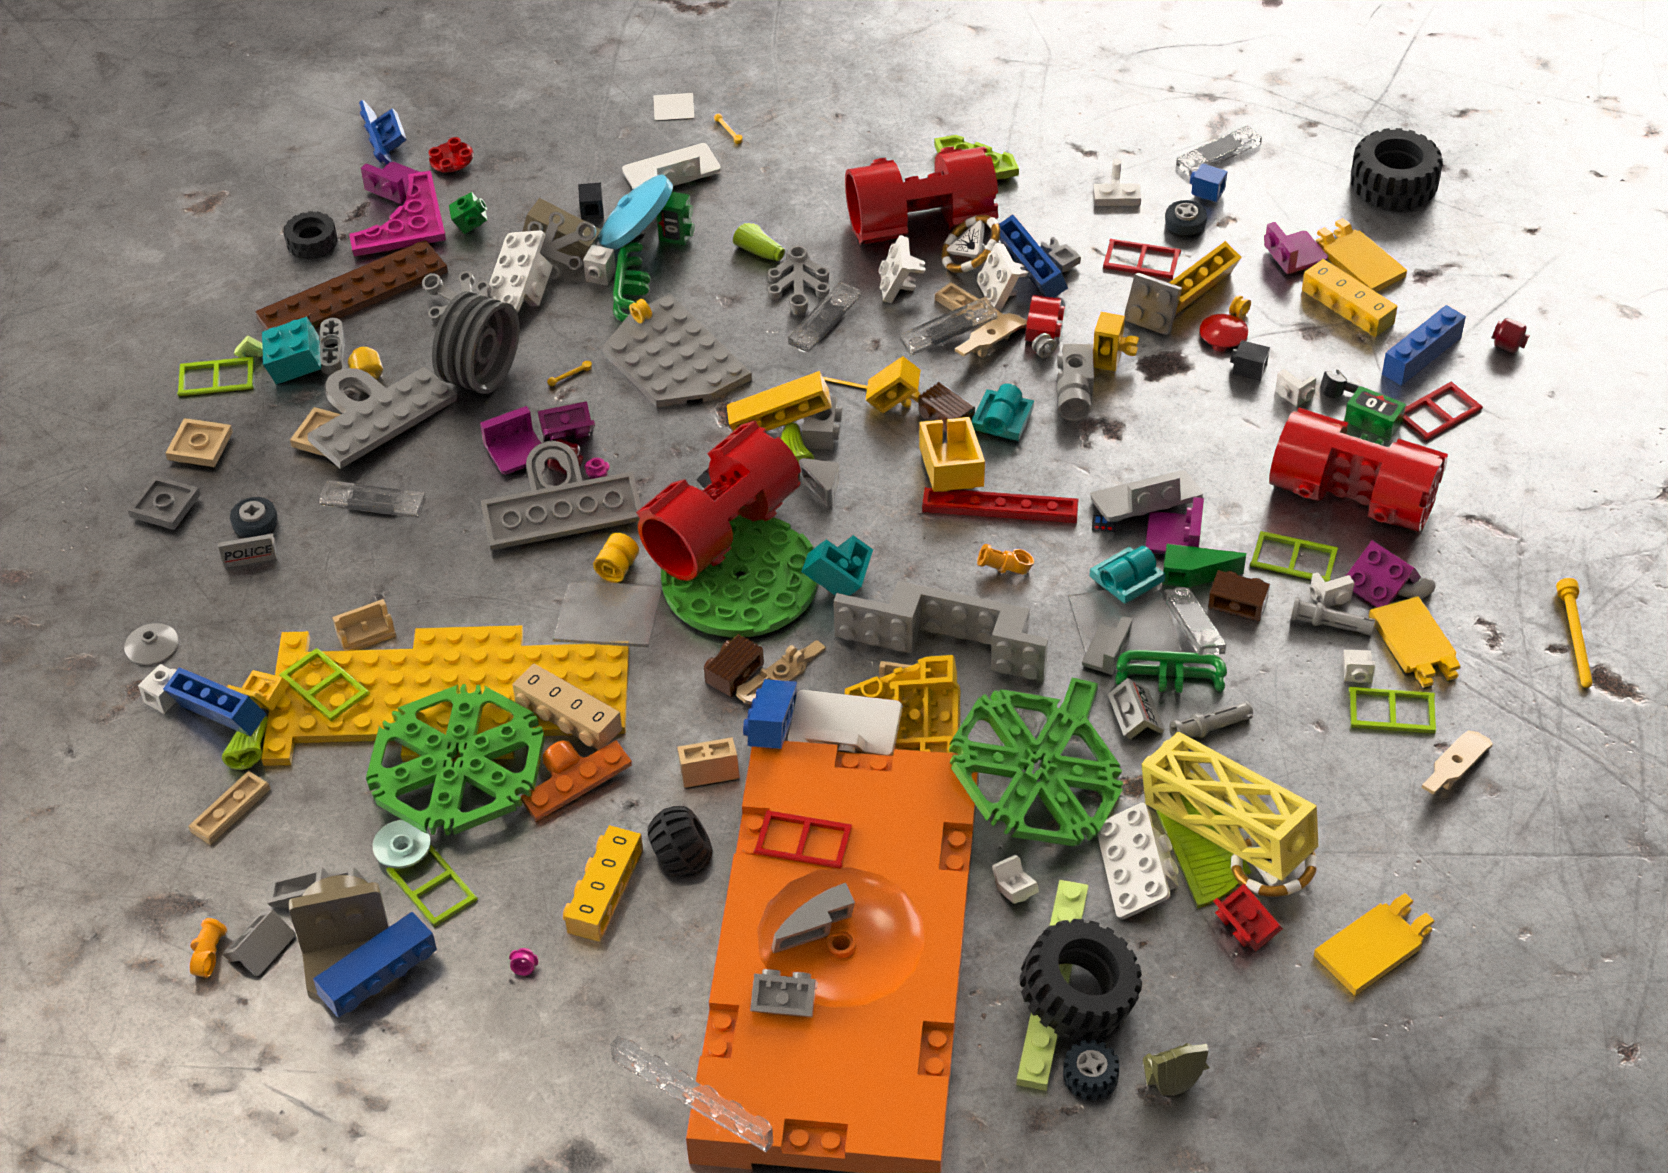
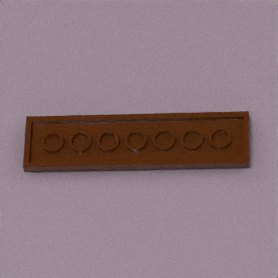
M424 240L255 311L265 330L304 317H308L314 329H316L328 318L340 319L422 284L424 277L429 274H437L438 276L448 273V268L429 243Z

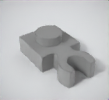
M1055 237L1050 238V245L1041 242L1043 251L1062 273L1081 263V256L1067 244L1060 246L1058 239Z

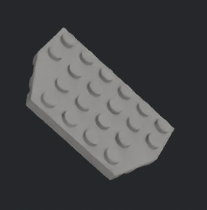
M671 294L648 304L652 311V317L648 320L645 319L641 324L636 322L630 313L603 345V354L656 408L672 404H687V400L703 398V402L712 401L752 380V373Z

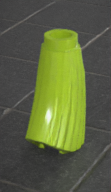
M744 223L734 233L733 244L757 256L780 261L785 254V249L768 237L757 224Z
M794 422L786 424L780 438L791 449L798 463L803 458L814 459L813 454L803 443L799 425Z
M266 716L251 736L239 731L235 733L222 754V761L228 767L235 770L248 769L261 759V741L268 721Z

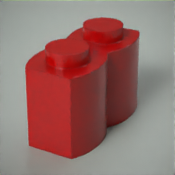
M1032 295L1025 341L1033 342L1037 336L1043 333L1049 334L1054 341L1055 337L1060 338L1062 323L1058 322L1063 321L1065 306H1061L1060 298Z

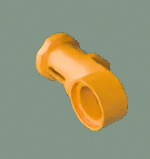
M984 544L980 549L977 564L981 567L986 565L995 568L999 573H1005L1009 570L1024 575L1029 572L1034 564V558L1031 554L1021 549H1015L1013 552L1007 550L1001 552L991 548L989 544Z
M206 918L202 921V930L198 937L192 940L190 944L194 951L190 961V973L203 978H208L213 973L216 964V946L220 938L227 933V927L213 918Z

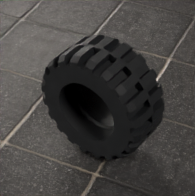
M1386 128L1380 132L1377 130L1372 132L1370 136H1365L1356 145L1350 182L1357 195H1360L1362 200L1371 202V205L1374 207H1383L1384 210L1396 209V211H1403L1407 208L1409 210L1415 209L1418 205L1421 207L1435 196L1443 166L1442 154L1432 140H1427L1425 135H1418L1413 130L1404 131L1402 130L1403 128H1396L1395 130Z
M1073 919L1071 923L1068 920L1057 922L1056 925H1050L1037 938L1021 966L1020 986L1024 987L1021 993L1024 1001L1030 1003L1028 1009L1033 1016L1038 1015L1041 1019L1040 1023L1046 1028L1050 1026L1055 1029V1034L1062 1037L1064 1034L1070 1035V1039L1079 1041L1082 1037L1090 1041L1097 1040L1099 1036L1106 1037L1111 1034L1130 1013L1139 999L1138 995L1142 989V981L1139 979L1142 976L1141 967L1139 964H1135L1137 957L1133 950H1128L1126 947L1128 943L1122 937L1118 938L1113 934L1114 930L1109 927L1104 929L1099 926L1100 923L1090 920L1089 923H1084V919ZM1059 964H1074L1089 971L1099 982L1103 995H1087L1075 990L1063 978Z

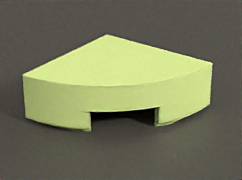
M247 335L236 347L234 355L241 358L247 356L262 357V343Z

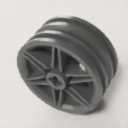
M469 291L455 296L445 308L434 335L432 364L438 379L481 394L491 393L498 388L513 364L519 342V317L514 306Z

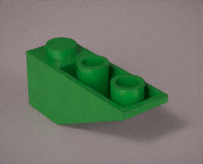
M1167 544L1163 570L1165 581L1162 582V585L1190 588L1210 583L1215 580L1218 570L1223 572L1231 571L1237 575L1244 574L1247 553Z

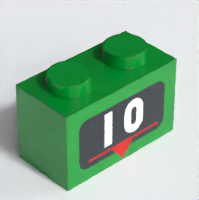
M677 192L671 193L665 206L657 215L659 241L686 245L689 237L693 236L695 224L692 223L693 205L690 204V195Z
M1359 386L1347 403L1344 422L1390 440L1403 422L1406 404Z

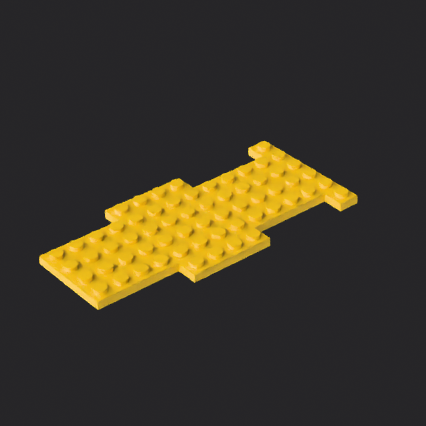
M515 625L415 628L413 649L322 651L365 687L370 694L333 721H330L294 689L288 686L284 697L277 703L274 710H269L261 758L263 766L291 765L294 743L375 741L379 726L384 729L382 724L384 720L388 723L396 722L393 720L392 712L398 711V707L458 685L460 690V687L466 684L468 693L474 692L476 685H480L482 694L485 685L515 702L512 684L533 663L619 711L622 730L618 734H626L629 643L523 646V626ZM308 631L281 633L275 676H279L284 670L310 653L308 652L310 643ZM316 657L289 677L308 691L334 673L335 670L319 657ZM341 676L313 697L332 712L359 691ZM442 702L419 711L416 718L446 735L453 704ZM487 703L482 710L477 734L508 723L514 716L495 704ZM534 713L539 725L533 728L541 726L544 736L572 735L564 733L557 725L550 721L542 720ZM402 745V762H408L421 756ZM459 750L452 761H457V758L460 757ZM514 751L495 759H514Z

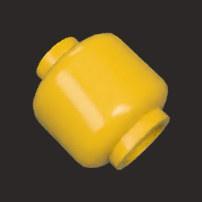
M369 347L356 348L348 358L349 368L363 370L376 380L383 373V366L377 351Z

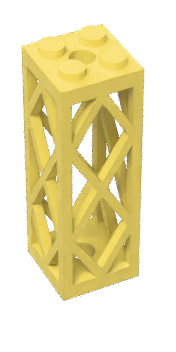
M1180 732L1166 740L1155 753L1148 756L1141 764L1146 805L1160 811L1167 817L1281 881L1318 847L1317 806ZM1198 763H1211L1221 782L1214 781ZM1239 776L1245 778L1246 780L1254 784L1244 783ZM1179 795H1184L1202 815H1189ZM1237 795H1244L1251 804L1238 798ZM1257 795H1271L1281 815L1274 814ZM1206 805L1222 813V815H1215ZM1206 826H1213L1220 834L1207 828ZM1238 828H1243L1261 848H1248ZM1265 859H1272V863L1266 861Z

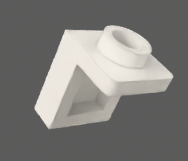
M1283 369L1277 373L1275 391L1297 407L1314 396L1316 378L1311 376L1302 382L1289 371Z
M1317 572L1312 575L1309 592L1312 599L1323 603L1325 608L1337 604L1340 605L1351 600L1354 581L1348 575L1325 582Z
M1017 855L1011 856L992 866L997 890L1012 903L1023 902L1039 892L1037 882L1023 871L1021 860Z

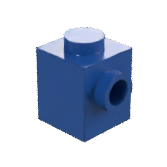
M1202 163L1198 170L1193 171L1191 174V194L1217 202L1226 189L1228 171Z

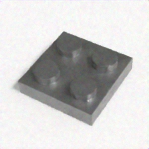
M1136 273L1124 312L1125 321L1165 335L1170 334L1182 288L1141 273Z
M153 476L128 509L129 516L175 530L200 496L199 488Z

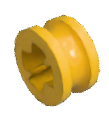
M1237 295L1229 307V314L1243 319L1250 310L1251 300H1244L1243 296Z
M639 299L637 304H630V313L636 322L641 324L645 319L648 320L652 317L651 308L644 299Z

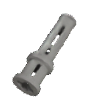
M1299 597L1295 598L1290 619L1292 621L1299 619L1312 622L1313 626H1320V624L1331 625L1370 636L1372 635L1375 623L1373 618L1325 608L1323 603L1313 604L1304 602Z
M1244 701L1204 715L1194 713L1188 719L1181 721L1172 720L1169 725L1172 737L1177 732H1180L1190 738L1196 736L1202 738L1208 731L1251 719L1253 717V708L1248 701Z

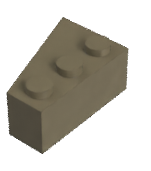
M539 197L526 216L522 232L528 231V224L530 222L537 221L542 224L543 232L546 233L549 225V216L553 212H559L565 218L563 225L558 227L554 240L575 232L577 226L581 222L586 221ZM559 215L553 217L555 224L560 222ZM534 224L532 231H538L539 226ZM589 227L584 229V235L589 236L591 234ZM595 227L596 236L593 240H579L557 251L569 256H578L583 262L591 245H597L601 229Z

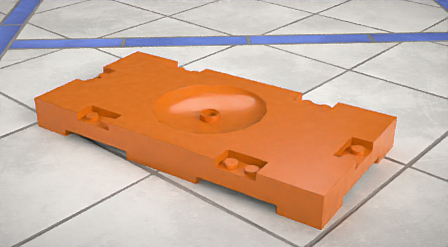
M784 741L781 749L752 746L742 802V818L736 853L733 855L709 998V1015L702 1056L699 1058L686 1135L689 1164L752 1169V1163L856 1173H942L976 815L975 803L951 769L952 764H950V760L953 755L958 754L894 749L893 756L838 752V745L794 741ZM979 772L972 773V779L977 786L979 784ZM770 810L851 824L852 830L844 855L842 869L754 854L753 851L758 841L766 811ZM771 819L763 848L796 854L804 825ZM811 826L803 855L836 861L844 831ZM843 883L847 884L855 901L852 917L832 923L830 933L826 937L773 954L771 947L774 934L789 916L822 892ZM763 969L781 971L780 976L793 977V972L811 974V979H816L818 982L817 989L815 990L813 1018L751 1012L754 973L762 974Z

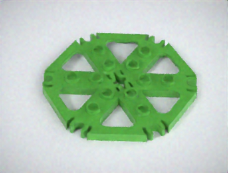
M463 684L460 690L459 686L455 685L398 707V711L392 712L393 720L396 722L388 723L384 720L382 722L384 729L379 726L368 767L366 780L369 790L379 788L372 792L374 801H376L378 806L426 834L429 825L431 835H435L436 828L439 826H444L446 835H450L452 830L455 835L516 811V806H522L521 798L518 795L525 794L530 797L532 795L530 788L535 791L545 742L542 727L533 728L539 725L537 717L534 715V712L485 685L483 694L480 685H476V690L472 693H468L466 684ZM442 702L453 704L446 735L416 718L417 713ZM487 703L495 704L514 716L508 723L477 734L482 710ZM390 741H396L421 755L418 758L392 768L382 766L386 746ZM523 747H529L525 768L519 773H513L491 761ZM459 750L460 757L457 758L453 766L452 759L455 758ZM466 782L496 798L494 802L470 812L464 813L460 811ZM434 783L430 804L425 810H415L396 798Z
M1000 689L999 692L995 690L990 696L991 700H989L986 694L982 695L981 698L979 697L949 743L951 745L949 752L958 754L953 755L950 760V764H952L951 769L986 821H988L991 814H994L991 825L995 826L997 821L1004 822L1006 824L1005 834L1010 833L1014 827L1015 832L1011 837L1061 845H1080L1085 839L1083 834L1089 841L1096 837L1123 790L1121 788L1123 781L1114 779L1118 778L1122 773V770L1119 768L1120 764L1085 714L1078 721L1077 718L1080 715V711L1077 709L1074 714H1069L1066 711L1067 702H1063L1057 708V704L1061 699ZM1014 708L1039 711L1046 716L1047 722L1036 739ZM984 720L990 724L1004 746L970 741L968 735L977 721ZM1076 735L1084 740L1097 761L1061 756V753L1071 736ZM1041 760L1039 769L1033 774L1034 764ZM979 772L1010 777L1012 780L997 803H992L984 797L972 779V773ZM1069 787L1093 790L1101 795L1102 802L1093 817L1088 816ZM1037 794L1058 823L1059 831L1031 828L1024 823V816Z

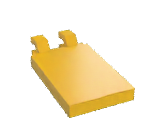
M1341 218L1335 221V226L1339 228L1335 229L1334 232H1331L1326 227L1317 231V235L1321 237L1316 239V242L1327 254V259L1337 268L1375 292L1406 277V268L1360 230H1353L1351 224L1345 219Z
M1419 596L1370 610L1369 618L1375 619V628L1404 672H1414L1416 679L1423 688L1432 686L1434 683L1431 678L1436 673L1432 667L1434 665L1439 666L1440 671L1448 681L1458 678L1459 674L1455 671L1460 669V664L1456 659L1457 652Z
M1404 893L1394 899L1390 906L1387 903L1383 905L1380 903L1314 950V957L1356 996L1421 950V941L1432 932L1433 928L1430 926L1434 924V919L1427 913H1424L1416 918L1410 926L1403 918L1411 912L1409 906L1413 904V900Z

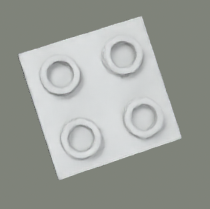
M899 236L896 243L890 246L886 261L883 260L879 267V274H881L880 290H882L883 301L888 303L893 302L900 289L914 291L916 288L914 284L915 278L908 276L909 272L924 274L926 270L924 268V261L910 256L909 238Z
M995 243L992 251L988 254L987 261L979 272L976 281L989 305L1001 312L1008 297L1017 295L1018 290L1013 288L1018 278L1026 277L1028 271L1023 270L1025 267L1023 264L1013 262L1004 244Z

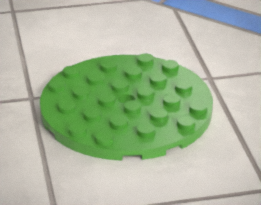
M738 515L729 521L733 533V542L730 546L731 549L724 554L725 559L716 566L710 564L692 580L677 579L661 568V583L664 597L672 611L680 619L700 631L733 638L737 634H740L742 637L762 635L789 624L807 609L814 599L819 585L801 572L807 554L813 550V545L803 533H797L791 529L789 523L775 517L768 521L761 519L752 522V520ZM738 572H745V573H746V574L743 575V576H739V579H737V576L734 575V574H737Z

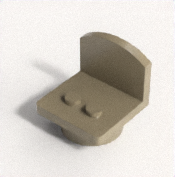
M350 875L331 876L310 885L301 897L292 898L288 901L289 912L302 951L306 990L309 998L323 1001L317 994L313 978L390 927L378 883H368L362 878ZM398 978L394 979V980L391 981L389 984H387L386 986H384L383 989L386 988V987H388L389 985H391V984H392L393 982H395Z

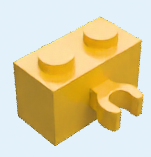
M1100 312L1094 330V368L1116 371L1122 351L1126 355L1136 356L1139 338L1136 336L1123 337L1125 316Z
M902 356L868 380L865 400L883 414L900 402L905 408L909 409L911 407V399L918 402L921 370Z

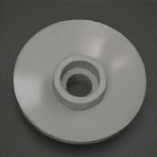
M160 623L147 624L137 628L128 636L125 641L124 650L131 662L141 666H153L165 662L174 655L179 645V638L176 631L168 625Z

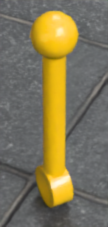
M718 113L714 116V120L720 122L733 136L734 143L740 144L743 142V137L737 135L727 125L721 114Z
M584 361L582 366L556 378L550 377L547 383L553 387L557 382L580 371L591 370L592 363Z

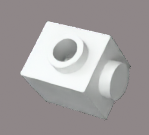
M591 245L583 259L585 279L587 282L608 286L616 272L614 249Z
M160 664L138 685L145 704L165 714L176 703L163 690L176 672V669H169Z

